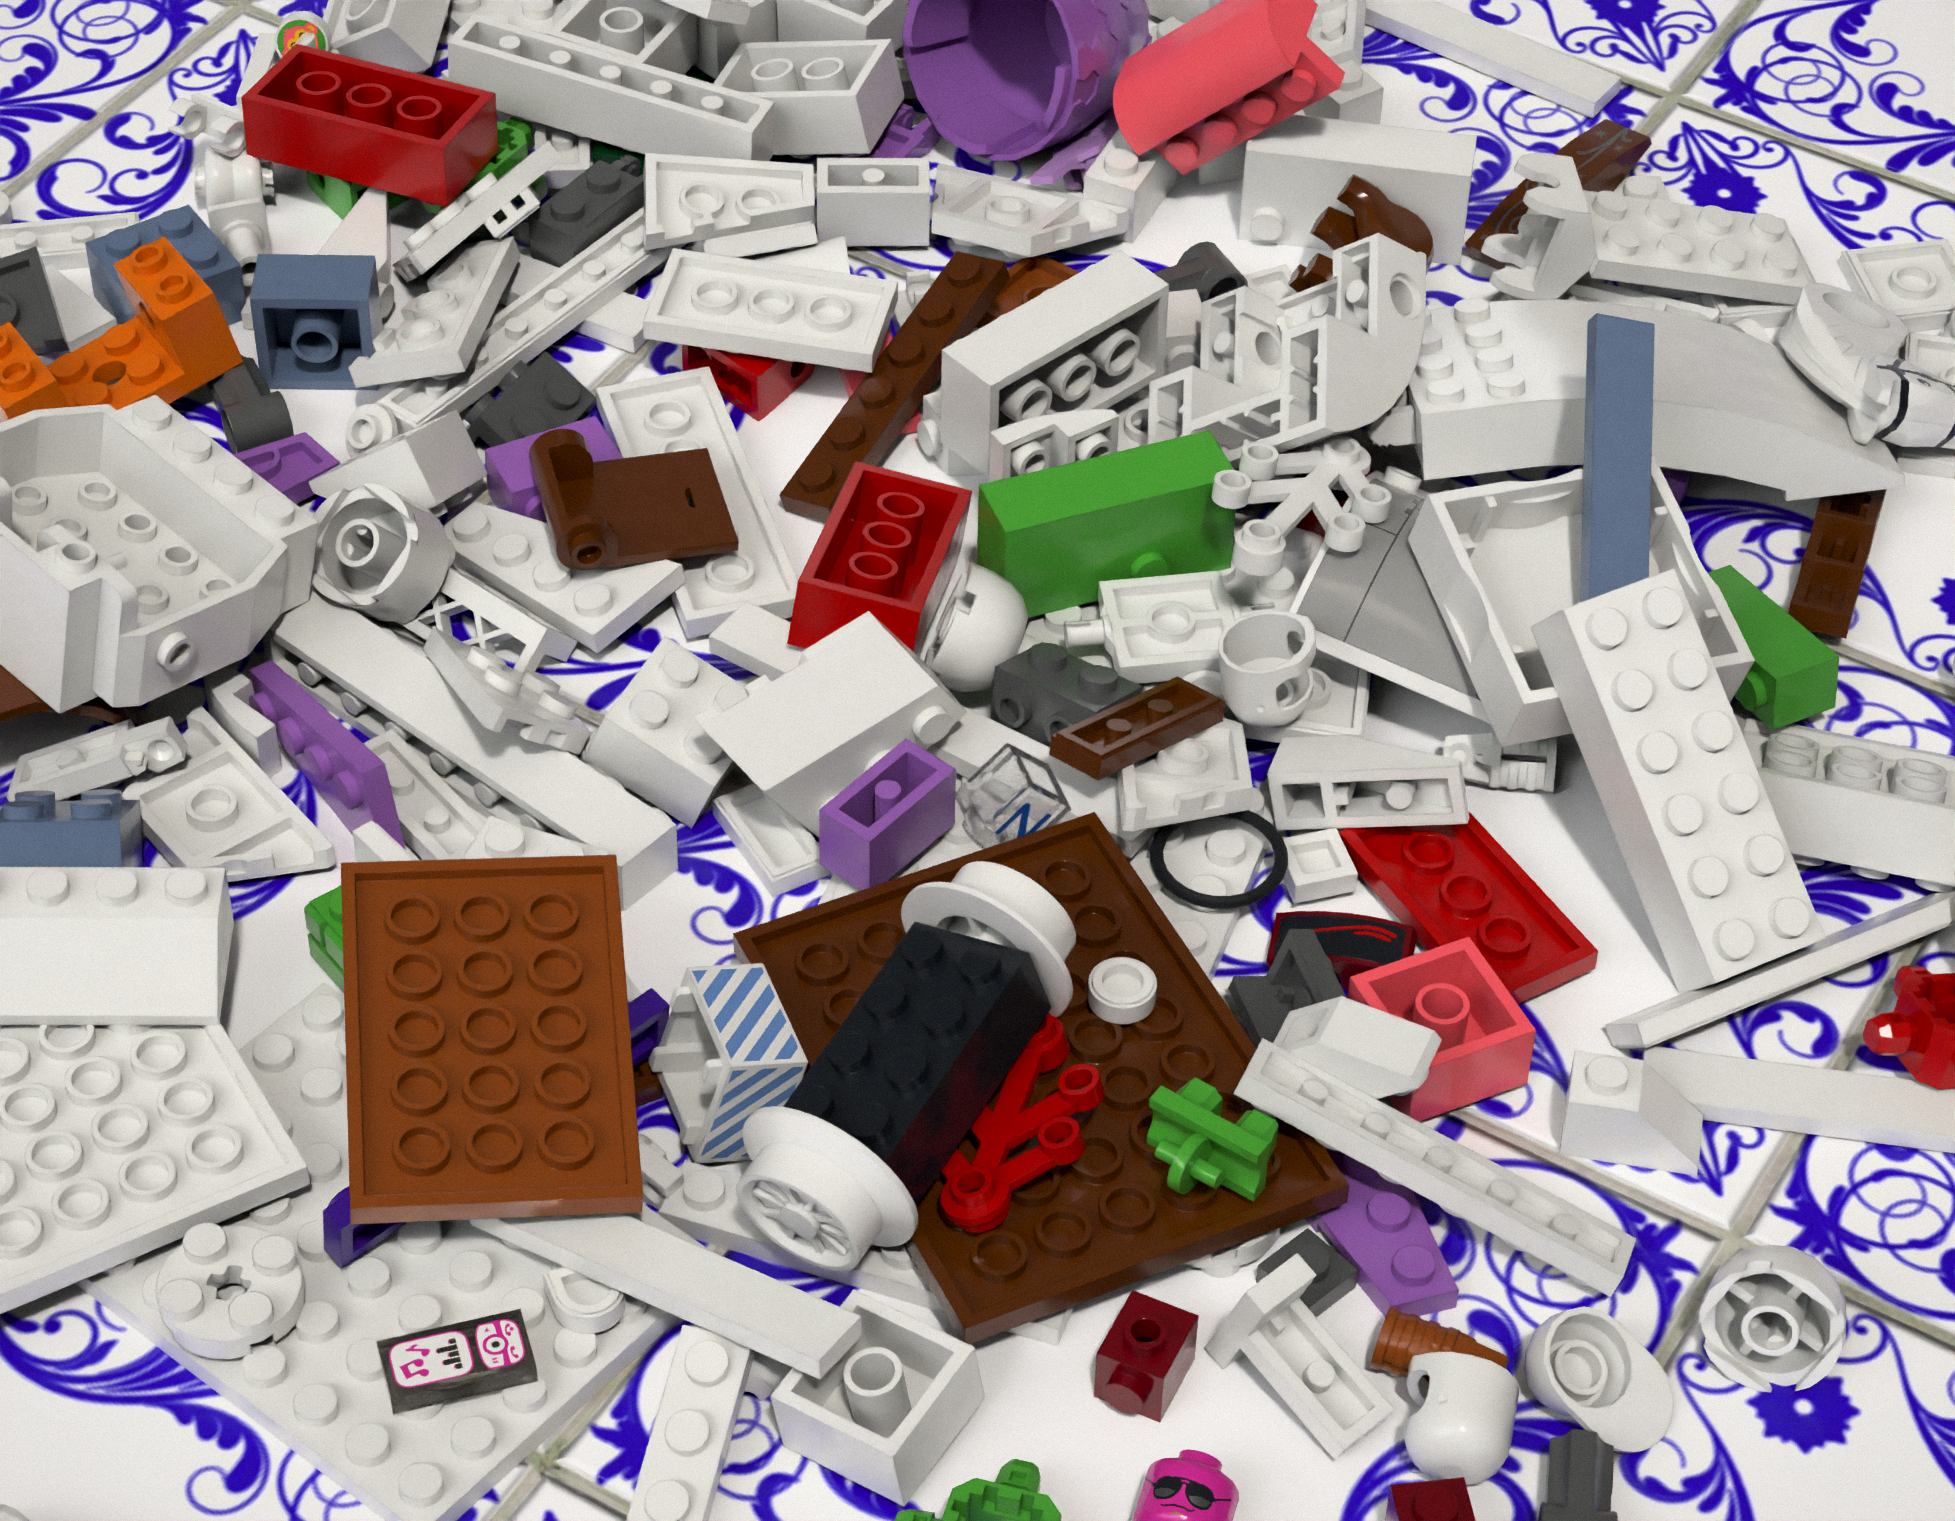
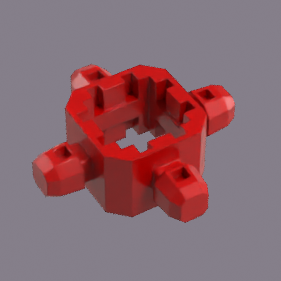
M1902 966L1897 970L1893 982V991L1898 997L1894 1011L1879 1014L1868 1019L1863 1031V1041L1872 1052L1878 1055L1896 1056L1917 1081L1939 1090L1955 1089V973L1932 974L1923 966Z

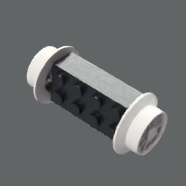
M976 861L964 865L951 883L928 882L913 888L906 896L901 908L902 923L906 932L905 936L783 1107L770 1106L757 1109L745 1121L742 1131L743 1142L752 1163L736 1185L738 1201L746 1215L760 1231L795 1257L823 1269L849 1271L858 1265L871 1245L891 1247L906 1243L918 1227L917 1205L1046 1015L1050 1013L1054 1017L1060 1016L1071 1002L1073 996L1072 979L1064 962L1076 944L1074 925L1061 904L1047 890L1014 869L997 863Z

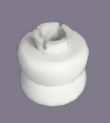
M208 147L204 150V164L196 165V163H193L195 200L206 198L207 209L209 206L256 197L263 199V196L268 195L274 197L272 162H261L260 158L247 155L246 148L238 156L228 157Z

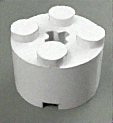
M362 483L363 487L350 491L343 488L331 494L313 515V518L319 522L312 584L327 598L350 607L369 618L386 622L396 621L398 623H407L414 620L420 610L437 594L445 579L447 569L450 568L455 559L454 544L447 538L440 520L425 507L376 483Z

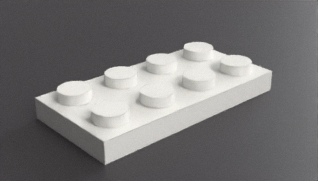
M673 248L643 319L644 339L872 373L898 301V281Z

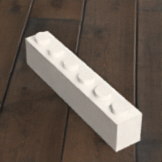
M472 13L447 42L449 82L496 93V110L644 155L645 153L758 161H769L773 156L775 102L475 13Z

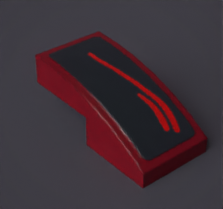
M1329 911L1276 913L1266 962L1270 968L1289 929H1313L1326 956L1333 964L1334 973L1338 974L1344 990H1348L1351 976L1413 956L1417 935L1412 926L1373 916Z

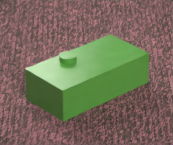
M1210 430L980 484L978 497L977 564L996 572L1015 586L1023 596L1028 611V618L1098 601L1099 581L1219 571L1231 568L1236 509H1228L1217 505L1211 496L1216 473L1222 470L1234 469Z

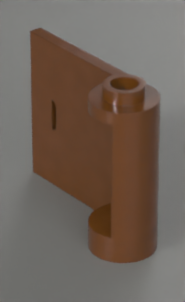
M571 429L548 431L539 436L531 445L529 450L530 465L557 557L566 567L574 570H592L738 551L739 541L707 448L593 462L585 437Z

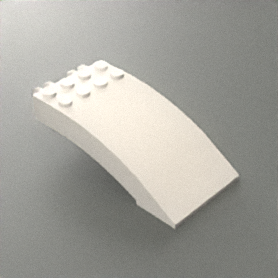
M1468 298L1460 300L1450 307L1434 309L1426 307L1424 333L1419 358L1408 386L1392 408L1375 422L1366 425L1369 439H1372L1373 444L1377 443L1379 447L1381 445L1387 447L1389 444L1393 446L1413 444L1421 463L1424 481L1539 466L1584 465L1587 324L1589 319L1596 313L1655 324L1652 456L1655 457L1659 467L1727 476L1783 490L1785 501L1905 487V475L1884 441L1873 436L1865 445L1856 442L1850 433L1847 407L1842 403H1838L1815 386L1788 359L1784 350L1729 326L1673 312L1616 303L1559 299L1488 302L1480 298Z

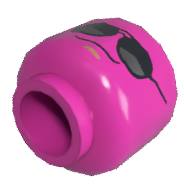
M1182 1450L1178 1458H1163L1150 1465L1132 1521H1233L1239 1501V1491L1233 1480L1221 1472L1222 1463L1217 1458L1197 1450Z

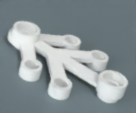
M1338 436L1315 444L1310 452L1279 454L1276 448L1266 443L1252 442L1244 445L1241 451L1239 471L1222 470L1216 473L1212 489V500L1217 505L1228 509L1243 508L1247 504L1282 502L1265 520H1250L1244 524L1243 529L1236 533L1232 554L1234 566L1240 571L1254 576H1269L1279 572L1282 568L1286 547L1284 538L1311 509L1326 532L1325 542L1329 547L1342 552H1353L1360 549L1363 543L1365 522L1380 523L1388 518L1392 498L1391 493L1386 488L1370 484L1365 477L1371 465V456L1368 451L1360 446L1356 440L1346 436ZM1309 473L1303 478L1270 480L1275 475ZM1330 489L1345 490L1352 500L1351 513L1343 511Z

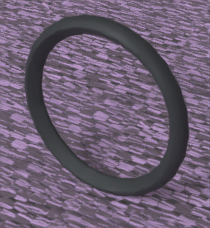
M1249 810L1213 816L1238 819L1262 832L1272 846L1275 862L1272 872L1267 879L1250 891L1231 896L1202 894L1178 882L1168 871L1164 862L1163 850L1167 839L1173 831L1190 821L1160 826L1154 834L1150 846V862L1156 877L1175 896L1201 907L1233 909L1260 901L1278 887L1285 876L1288 866V852L1284 840L1276 828L1266 819Z

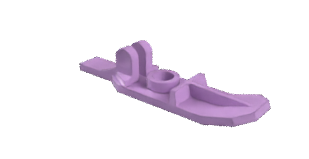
M1113 107L1082 132L1052 149L1053 158L1029 177L1030 184H1052L1063 176L1065 185L1069 190L1083 189L1084 175L1119 129Z

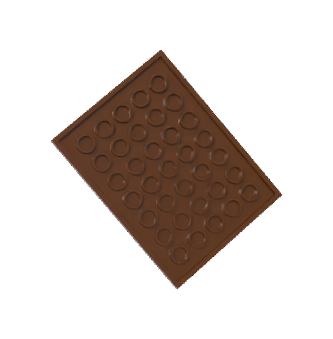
M1095 812L733 933L734 953L740 963L764 964L808 1060L804 1072L807 1074L905 936L906 932L902 923L901 908L906 896L916 886L928 882L951 883L964 865L976 861L992 862L1014 869L1038 883L1061 904L1069 915L1076 931V944L1064 963L1072 979L1073 996L1066 1010L1057 1018L1061 1021L1070 1045V1052L1067 1059L1059 1067L1039 1074L1026 1109L1059 1091V1076L1067 1068L1077 1064L1094 1066L1099 1072L1105 1090L1104 1099L1097 1107L1089 1111L1076 1112L1069 1116L1076 1120L1085 1141L1083 1154L1076 1161L1066 1165H1056L1013 1190L1009 1213L1003 1222L993 1229L978 1233L961 1229L945 1215L940 1202V1194L947 1181L939 1173L917 1205L918 1227L913 1236L904 1243L958 1337L965 1343L973 1344L1345 1204L1348 1201L1349 1183L1325 1148L1314 1137L1277 1117H1271L1278 1123L1276 1147L1267 1163L1265 1189L1254 1202L1222 1184L1217 1189H1214L1198 1181L1184 1195L1168 1187L1167 1177L1171 1165L1156 1158L1154 1155L1156 1149L1146 1144L1147 1134L1153 1118V1110L1149 1107V1098L1161 1085L1176 1093L1186 1083L1196 1077L1216 1088L1223 1098L1220 1117L1236 1124L1246 1111L1255 1109L1251 1103L1233 1093L1254 1055L1256 1047ZM1115 957H1128L1143 962L1154 972L1157 980L1156 1003L1154 1009L1146 1018L1131 1024H1115L1101 1019L1091 1010L1088 1003V980L1091 971L1100 962ZM1006 1076L987 1102V1106L992 1112ZM1082 1086L1080 1088H1077L1076 1090L1085 1088L1086 1086ZM968 1130L957 1146V1149L972 1165L980 1143ZM1038 1134L1011 1149L1006 1162L1040 1145ZM1067 1139L1059 1140V1141H1057L1056 1143L1063 1142V1141H1065V1140H1067Z

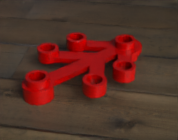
M1050 1013L1046 1015L1008 1071L993 1112L986 1104L970 1127L969 1131L980 1143L972 1165L956 1148L940 1171L947 1181L940 1194V1202L944 1213L949 1220L965 1231L974 1233L985 1232L998 1226L1009 1213L1013 1190L1056 1165H1066L1076 1161L1085 1150V1141L1077 1121L1069 1116L1076 1112L1089 1111L1097 1107L1104 1099L1105 1090L1099 1072L1094 1066L1077 1064L1067 1068L1059 1076V1091L1026 1109L1039 1074L1059 1067L1067 1059L1070 1052V1045L1061 1021ZM1082 1086H1086L1085 1088L1076 1090L1077 1088H1080V1087H1082ZM1038 1134L1040 1145L1006 1162L1011 1149ZM1067 1139V1140H1065V1141H1063V1142L1056 1143V1142L1059 1141V1140Z

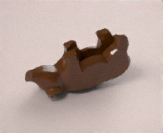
M1353 174L1338 194L1337 200L1352 209L1355 217L1328 206L1316 219L1310 233L1323 240L1332 251L1380 233L1415 252L1421 251L1425 253L1427 275L1434 256V245L1430 230L1424 221L1408 209L1391 202L1374 184ZM1317 253L1310 260L1307 267L1301 264L1297 266L1291 275L1288 285L1298 293L1334 279L1332 278L1333 259Z

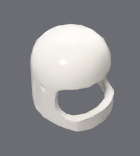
M1264 611L1238 618L1227 626L1218 640L1223 696L1231 711L1244 722L1260 727H1275L1293 721L1305 711L1314 690L1313 673L1309 667L1316 656L1315 627L1307 616L1291 612ZM1292 631L1299 632L1304 639V643L1296 655L1293 654L1289 646L1288 634Z
M1430 1352L1414 1355L1409 1364L1406 1385L1409 1395L1421 1409L1409 1417L1404 1428V1439L1409 1458L1422 1473L1435 1480L1464 1477L1466 1485L1480 1483L1497 1474L1507 1459L1511 1447L1519 1397L1517 1380L1502 1366L1491 1360L1474 1355L1456 1352ZM1423 1375H1428L1430 1377L1429 1383L1423 1377Z

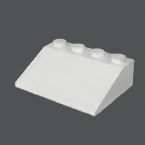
M1734 713L1796 863L1820 866L1826 860L1851 865L1850 870L1867 878L1886 879L1890 873L1915 878V883L1927 890L1936 892H1952L1954 890L1955 756L1795 724H1789L1772 730L1758 717Z

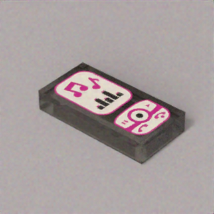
M521 1309L376 1341L379 1361L393 1414L538 1381L537 1367Z

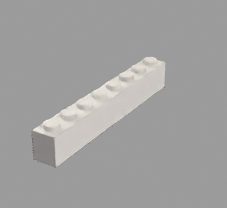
M315 586L310 588L308 602L281 613L262 637L265 662L272 660L320 705L368 738L372 739L393 729L468 806L487 819L490 815L610 851V855H616L620 909L623 912L678 869L676 824L672 822L665 812L655 807L651 808L628 793L617 780L608 776L604 777L580 761L575 753L564 751L548 744L528 741L519 735L520 729L506 723L500 733L483 727L429 657L422 656L401 642L391 630L380 628L352 608L327 598Z

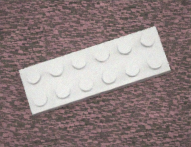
M709 366L596 388V403L608 436L623 458L702 448L708 449L739 545L738 551L669 559L670 561L682 564L686 582L670 596L687 639L711 634L745 601L783 619L792 617L798 577Z

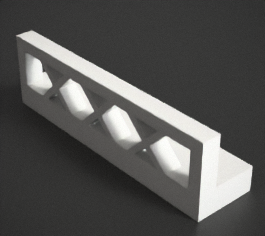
M452 564L447 569L442 586L432 599L433 609L419 613L410 622L399 623L426 641L433 629L428 624L436 622L438 630L453 637L449 616L470 609L474 613L478 636L463 642L471 647H479L496 655L494 644L515 637L526 644L513 668L522 674H525L527 670L536 671L544 654L567 662L578 642L573 637L455 564ZM446 595L455 601L447 603ZM490 622L500 629L491 631Z

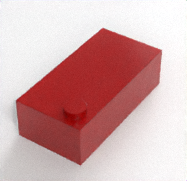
M295 44L241 97L247 155L412 197L430 205L448 206L498 152L496 93L300 44Z
M855 461L798 579L787 644L806 649L867 611H870L917 655L960 555L972 490Z

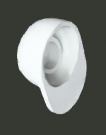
M1583 1306L1557 1313L1535 1329L1525 1352L1524 1371L1528 1386L1540 1403L1558 1414L1573 1417L1585 1430L1597 1432L1605 1443L1614 1446L1613 1451L1638 1453L1653 1447L1665 1436L1673 1417L1674 1402L1671 1384L1660 1363L1620 1322L1602 1310Z

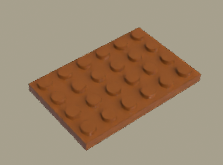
M616 855L341 863L350 1224L642 1212L643 1188Z

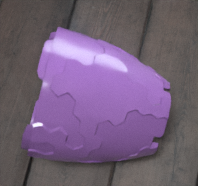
M909 0L902 32L903 57L906 60L911 82L918 101L933 122L937 132L946 140L971 155L992 161L1018 160L1052 145L1063 144L1082 132L1113 106V89L1124 60L1152 42L1148 26L1150 12L1146 0Z

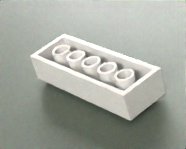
M1675 568L1566 607L1532 625L1531 630L1679 994L1715 984L1825 939L1823 929Z

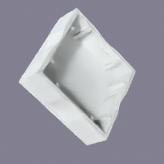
M1652 456L1649 577L1675 568L1727 698L1731 702L1755 659L1719 586L1712 580L1700 562L1692 543L1689 525L1655 457ZM1583 468L1574 469L1564 475L1546 480H1509L1428 494L1408 537V542L1501 747L1573 734L1531 626L1566 607L1580 603Z

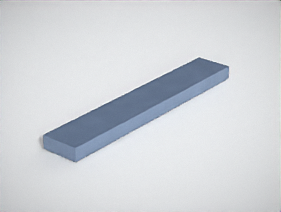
M1596 313L1589 319L1587 324L1580 602L1649 577L1655 324Z

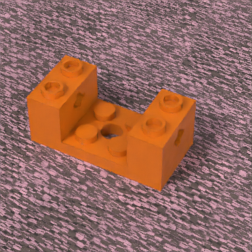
M163 236L152 243L138 247L132 254L113 264L136 317L110 328L102 336L75 351L61 355L50 365L45 366L10 322L0 326V423L38 409L109 404L118 410L153 395H157L164 402L170 404L244 361L214 292L166 237ZM121 378L119 381H117V382H115V383H113V384L106 385L107 383H109V382L112 381V380Z

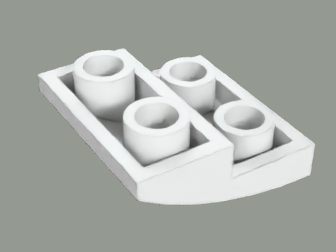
M1113 409L1073 410L1029 418L991 431L989 482L1117 452L1119 415Z

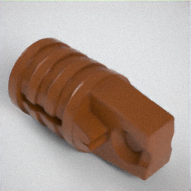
M1391 1306L1380 1331L1370 1368L1379 1371L1382 1369L1400 1378L1402 1376L1407 1378L1409 1364L1414 1355L1430 1352L1463 1353L1491 1360L1505 1369L1507 1368L1508 1357L1476 1342V1339L1461 1332L1459 1329L1441 1326L1438 1322L1421 1319V1316L1413 1313L1407 1314L1401 1312V1309ZM1423 1375V1377L1429 1383L1430 1377L1428 1375Z

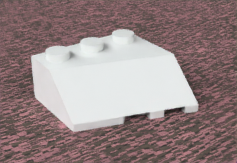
M867 611L803 650L799 659V665L773 681H770L763 674L744 686L747 697L720 713L712 705L694 716V719L767 796L819 837V810L905 738L927 750L931 745L943 739L951 727L967 711L930 667L870 611Z

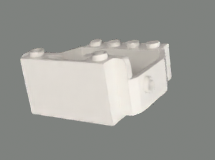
M157 395L118 410L109 404L38 409L0 423V664L59 714L98 696L111 707L143 705L247 657L281 613L309 601L319 522Z

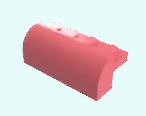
M1224 0L1126 58L1114 85L1113 109L1117 124L1127 143L1139 156L1154 148L1184 176L1340 89L1345 72L1307 37L1318 4L1313 0Z

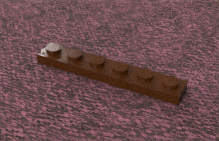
M960 251L954 253L877 359L873 372L867 373L779 494L785 511L826 522L855 461L873 466L879 463L922 403L923 395L929 393L941 376L942 349L972 333L1009 281L1010 276L1004 261Z

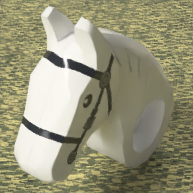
M1807 283L1803 287L1784 326L1779 342L1788 359L1815 386L1838 403H1842L1847 407V420L1852 438L1864 445L1874 436L1901 447L1929 446L1955 449V383L1941 379L1906 360L1896 357L1909 332L1903 322L1879 304L1854 292L1825 283Z

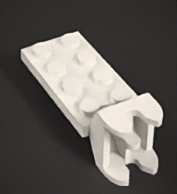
M1548 153L1522 155L1518 158L1514 167V172L1531 181L1539 182L1538 187L1526 191L1523 202L1529 208L1527 213L1520 219L1518 224L1519 233L1491 235L1485 239L1481 249L1482 253L1499 262L1512 263L1521 268L1505 267L1494 271L1490 278V283L1503 293L1526 300L1557 299L1588 271L1591 278L1788 305L1796 304L1803 287L1809 283L1785 218H1779L1769 213L1750 214L1729 211L1713 205L1701 207L1679 204L1663 198L1651 200L1623 196L1612 191L1594 192L1583 190L1573 157Z

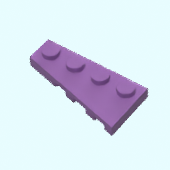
M272 660L249 669L255 694L249 696L250 707L276 725L277 738L280 745L352 836V831L372 820L406 850L385 763Z

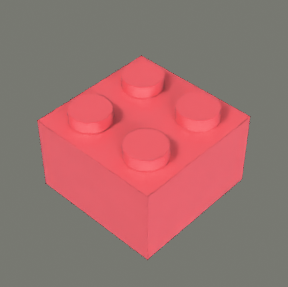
M1470 937L1350 977L1347 998L1433 1029L1442 1039L1428 1068L1429 1074L1424 1083L1407 1095L1397 1096L1394 1094L1388 1096L1398 1111L1420 1122L1527 1084L1536 1029Z

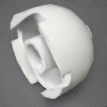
M973 562L969 564L968 573L964 571L960 576L935 631L939 632L936 643L940 644L937 652L928 648L924 662L947 689L962 693L982 692L993 686L995 666L1033 646L1035 637L1025 633L1028 611L1023 596L1010 581L996 572Z
M1769 1244L1740 1251L1718 1269L1703 1297L1699 1310V1324L1701 1323V1329L1705 1336L1703 1346L1709 1359L1729 1379L1754 1391L1771 1393L1772 1387L1770 1383L1781 1386L1796 1384L1795 1391L1810 1388L1831 1373L1842 1352L1846 1338V1300L1837 1279L1814 1256L1797 1248Z

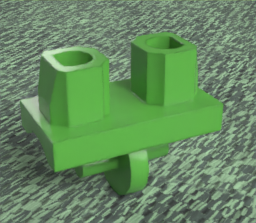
M1196 1077L1191 1079L1176 1093L1161 1085L1149 1098V1107L1153 1110V1118L1147 1134L1146 1144L1156 1149L1154 1154L1156 1158L1171 1165L1167 1177L1168 1187L1184 1195L1198 1181L1214 1189H1217L1222 1184L1254 1202L1265 1189L1267 1163L1277 1144V1121L1254 1109L1246 1111L1236 1124L1220 1117L1222 1112V1096L1215 1087Z

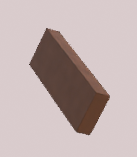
M1177 676L1052 734L1049 755L1099 781L1222 722L1225 701Z

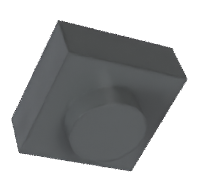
M1309 1228L1261 1262L1257 1268L1256 1283L1298 1253L1316 1274V1277L1300 1296L1302 1302L1315 1317H1318L1356 1288L1358 1276L1357 1268Z

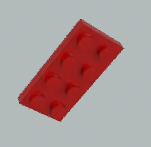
M1470 812L1468 824L1345 828L1338 832L1358 874L1403 924L1414 927L1417 940L1426 950L1470 937L1517 1004L1595 969L1598 950Z

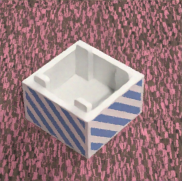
M763 963L687 967L680 987L675 988L670 1000L672 1010L659 1047H655L652 1050L648 1063L651 1070L657 1073L679 1125L681 1141L684 1145H687L694 1163L751 1160L743 1142L742 1131L745 1121L757 1109L770 1106L783 1107L801 1082L808 1060Z

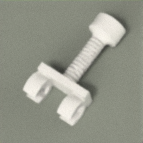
M195 93L191 95V100L178 98L170 105L168 111L185 117L180 125L167 128L171 133L191 140L202 132L222 141L221 143L209 145V147L228 157L238 156L246 148L242 103L230 106L201 93Z

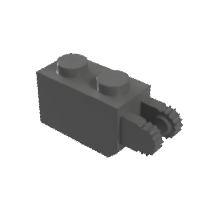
M630 155L620 157V160L614 161L611 165L599 160L528 216L531 257L560 268L644 206L643 174L639 176L641 173L640 168L642 167L640 165L641 162Z

